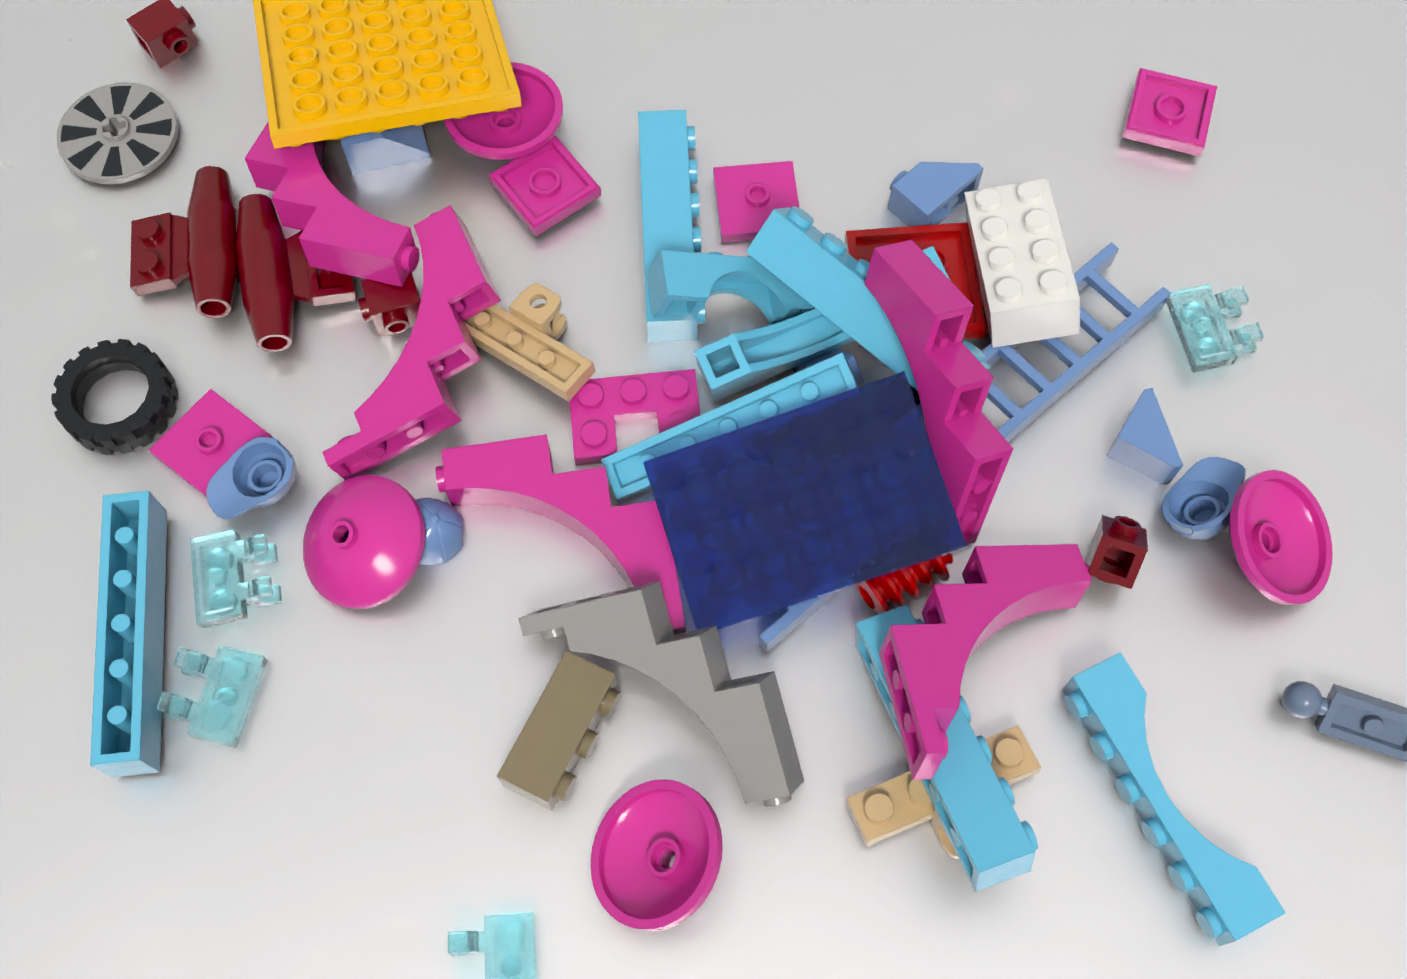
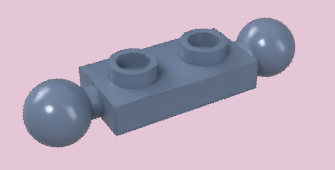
M1296 681L1285 688L1282 695V703L1285 710L1290 715L1301 719L1310 718L1317 714L1318 716L1315 721L1317 732L1407 761L1406 707L1333 684L1327 698L1322 697L1316 686L1306 681Z

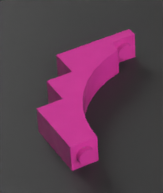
M267 122L246 155L245 161L256 188L275 191L271 199L282 226L303 231L299 240L309 266L402 287L409 273L417 268L420 256L411 228L370 214L356 206L336 189L323 172L322 151L324 140L305 143L298 147L288 146L274 149L270 137L269 123Z
M451 205L432 213L429 217L414 225L423 258V288L417 318L407 344L385 380L354 412L361 431L342 438L336 445L323 451L327 466L344 480L361 476L462 421L444 380L482 360L464 321L495 305L501 299L466 225Z
M912 240L874 248L864 285L878 301L891 322L907 356L916 382L923 410L928 444V496L941 511L934 530L944 539L951 551L976 542L1014 448L981 412L994 377L962 343L974 305Z
M547 434L441 449L443 466L435 468L437 486L440 493H447L453 507L494 505L516 508L544 516L564 525L597 548L616 568L629 588L660 581L674 634L686 632L665 499L611 507L606 468L598 467L554 474Z
M1078 544L975 546L962 573L965 584H934L921 612L925 624L890 626L879 651V656L913 780L932 779L940 763L947 756L948 739L946 731L959 708L960 687L965 664L975 650L998 630L1017 620L1046 611L1076 608L1092 581L1091 575L1088 572L1089 565L1084 562Z

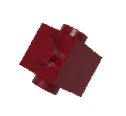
M157 0L126 19L139 45L159 68L164 67L199 45L192 31L196 24L191 15L183 6L176 8L170 0Z
M412 272L409 273L402 287L368 279L361 280L365 297L358 299L360 310L365 323L373 321L379 336L400 334L408 330V328L414 327L421 298Z
M1102 515L1087 552L1089 574L1105 583L1117 584L1132 589L1148 551L1146 529L1141 528L1137 521L1125 516L1110 518Z

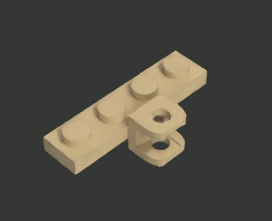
M538 283L527 287L509 305L511 313L495 304L464 321L476 346L568 402L595 373L592 361L557 341L567 327L566 316L558 313L562 306L561 298L558 294ZM536 299L547 301L546 304L542 303L535 307L531 306Z
M1018 725L985 739L992 755V763L990 764L997 778L1004 777L1008 784L1012 785L1039 773L1041 766ZM911 771L846 798V806L866 847L931 819L930 824L943 849L952 858L959 859L921 780H913Z

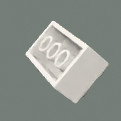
M1048 178L964 192L966 221L968 222L977 277L992 347L1080 334V296Z

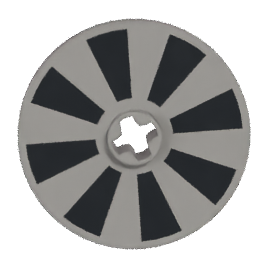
M128 82L108 84L84 94L68 108L58 126L57 147L66 165L79 177L99 184L127 183L151 173L168 158L177 141L178 120L169 101L155 89L142 84Z

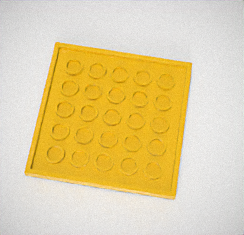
M253 0L269 131L274 149L288 146L298 147L305 143L329 139L339 140L346 136L369 132L380 133L387 129L410 125L420 126L428 122L451 118L461 119L468 115L492 111L502 112L509 108L522 106L519 88L492 0Z

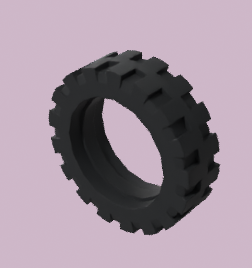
M118 339L117 343H111L109 340L97 342V347L90 349L87 346L78 352L80 356L74 361L70 358L64 364L63 368L65 371L62 376L57 375L54 381L56 393H52L51 396L52 405L57 409V411H54V414L64 429L90 451L97 449L101 454L113 455L114 451H120L122 454L134 452V447L149 445L153 442L152 437L157 433L161 435L167 429L168 425L166 422L169 417L173 418L177 408L174 405V400H178V390L173 384L175 383L174 377L162 360L144 344L138 342L136 345H133L127 339ZM123 370L138 371L146 375L149 388L145 401L135 413L122 421L106 425L91 423L86 420L83 405L87 393L98 380L110 373Z

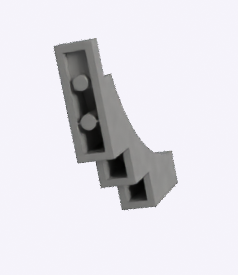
M660 581L542 608L518 618L523 636L541 632L542 639L545 640L565 634L570 651L593 654L622 663L652 678L677 696L696 714L722 749L737 778L745 804L763 801L765 807L781 805L792 799L791 795L804 782L775 671L731 680L717 626L674 634Z

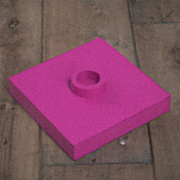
M1140 68L1135 79L1122 138L1200 157L1206 143L1217 86Z
M555 135L547 144L535 152L515 158L489 174L490 183L535 237L601 196L600 186Z
M793 161L713 167L721 243L754 240L774 209L792 208V206L799 208Z
M210 389L149 451L155 458L207 498L206 489L210 479L241 446L255 438L273 437Z

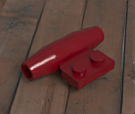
M205 166L196 172L187 217L172 215L169 212L131 221L130 288L137 296L177 288L178 283L189 277L195 308L200 315L208 318H221L230 313L239 273L235 246L238 212L229 174L224 169L216 166Z
M250 194L239 201L235 245L242 301L257 347L266 352H279L289 348L292 344L295 299L311 303L313 306L356 301L353 281L350 275L310 267L299 240L303 231L301 230L286 239L272 199L263 194Z

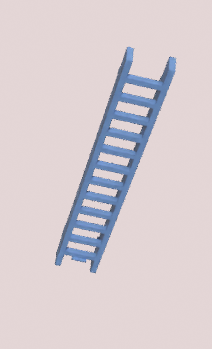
M1112 242L1076 271L1074 277L1078 292L1089 284L1127 318L1109 332L1080 307V327L1098 342L1081 358L1058 337L1039 340L1069 367L1055 381L1050 383L1013 349L1018 344L993 348L991 343L981 351L985 355L983 361L992 367L1002 358L1039 392L1033 400L1020 409L996 385L991 383L987 398L1009 418L998 429L1008 442L1014 439L1113 351L1126 343L1128 338L1162 310L1171 295L1166 288L1162 287L1138 308L1100 274L1112 265L1119 250ZM921 403L890 428L888 451L873 452L865 457H855L708 581V593L717 600L747 573H750L754 577V582L773 602L777 601L787 611L759 636L758 646L765 654L801 623L808 620L834 594L852 580L851 573H860L862 565L875 560L878 555L883 553L936 506L928 496V489L890 453L910 435L928 452L926 429L922 427L925 421ZM878 462L917 498L915 502L897 517L858 480ZM847 489L885 526L865 545L827 508L832 501ZM815 516L853 554L833 573H830L793 535ZM782 544L820 582L818 586L799 602L763 567L767 564V559Z

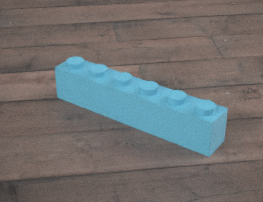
M686 110L638 112L648 342L698 340V324H706L705 304L694 320L653 318L646 274L660 250L680 249L684 252H701V228H692V218L699 217V193L690 192V184L698 183L697 159H689L688 156L689 150H696L695 126H687Z
M796 206L774 209L746 250V253L917 390L907 356L891 322L878 301L864 285L870 263L863 259L857 261L846 252L847 245L841 239L827 232L824 235L812 225L814 219L804 210ZM963 341L962 343L989 371L991 366L983 361L985 355L973 344Z
M150 491L103 495L90 766L112 778L160 772L167 510Z
M908 605L855 623V646L901 741L902 738L879 651L891 625L924 624L921 619H914ZM960 695L959 708L946 731L948 739L947 756L940 763L933 778L922 779L921 782L974 891L978 892L1030 872L1036 853L1035 850L1038 849V843L1030 824L1026 820L1020 822L1012 807L1015 805L1012 790L1004 777L997 778L990 764L992 763L990 748L982 735L975 736L969 724L971 716L968 706Z

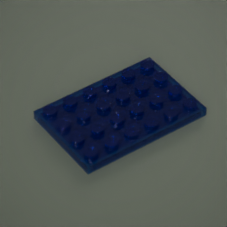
M905 371L643 462L696 630L716 625L717 630L721 631L967 548Z

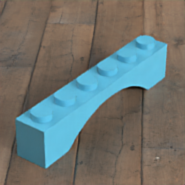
M931 246L922 250L949 279L934 247ZM814 308L769 326L734 333L695 350L694 353L697 365L714 402H717L855 340Z
M1121 652L1073 676L1062 689L1065 693L1064 702L1069 713L1076 720L1081 719L1090 734L1089 743L1094 754L1100 761L1107 762L1116 777L1114 782L1119 795L1127 804L1134 806L1142 819L1141 829L1144 836L1154 848L1161 850L1170 865L1168 866V873L1172 882L1179 891L1187 893L1197 909L1195 917L1202 931L1210 939H1215L1219 946L1241 939L1285 914L1284 909L1258 868L1231 856L1208 841L1183 817L1168 797L1154 769L1147 745L1144 718L1147 693Z

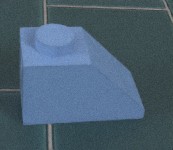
M422 125L387 129L380 133L369 132L346 136L340 139L352 175L430 158Z
M920 162L909 172L902 171L894 178L889 187L891 193L888 209L907 226L939 224L965 202L964 192L978 190L984 168L978 163Z

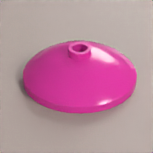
M511 62L522 106L509 108L502 112L492 111L468 115L461 119H445L447 132L452 140L463 150L482 158L506 160L535 152L554 137L563 119L562 96L555 82L535 67Z
M1268 470L1250 476L1237 490L1229 516L1230 541L1236 561L1247 580L1271 601L1282 605H1297L1309 602L1316 598L1324 589L1332 567V540L1324 512L1311 491L1300 480L1286 472Z
M356 476L333 487L314 508L306 525L303 538L304 566L314 588L328 601L351 609L376 607L398 595L410 582L422 559L425 545V525L420 507L414 497L403 486L381 476ZM349 530V536L344 542L345 534Z
M661 779L648 781L633 787L610 807L596 832L592 846L590 866L595 893L601 905L610 916L623 925L634 929L658 931L681 923L703 904L716 882L723 851L720 824L710 803L698 791L681 782ZM676 854L674 864L670 868V860Z

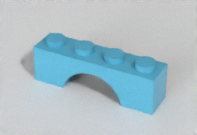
M680 249L660 250L646 273L653 318L694 320L710 296L722 293L738 295L752 302L762 311L770 325L793 318L815 308L751 256L723 255L719 252H684Z

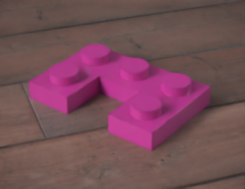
M695 369L589 379L570 400L575 465L602 463L601 459L618 452L616 422L657 419L659 433H662L700 416Z

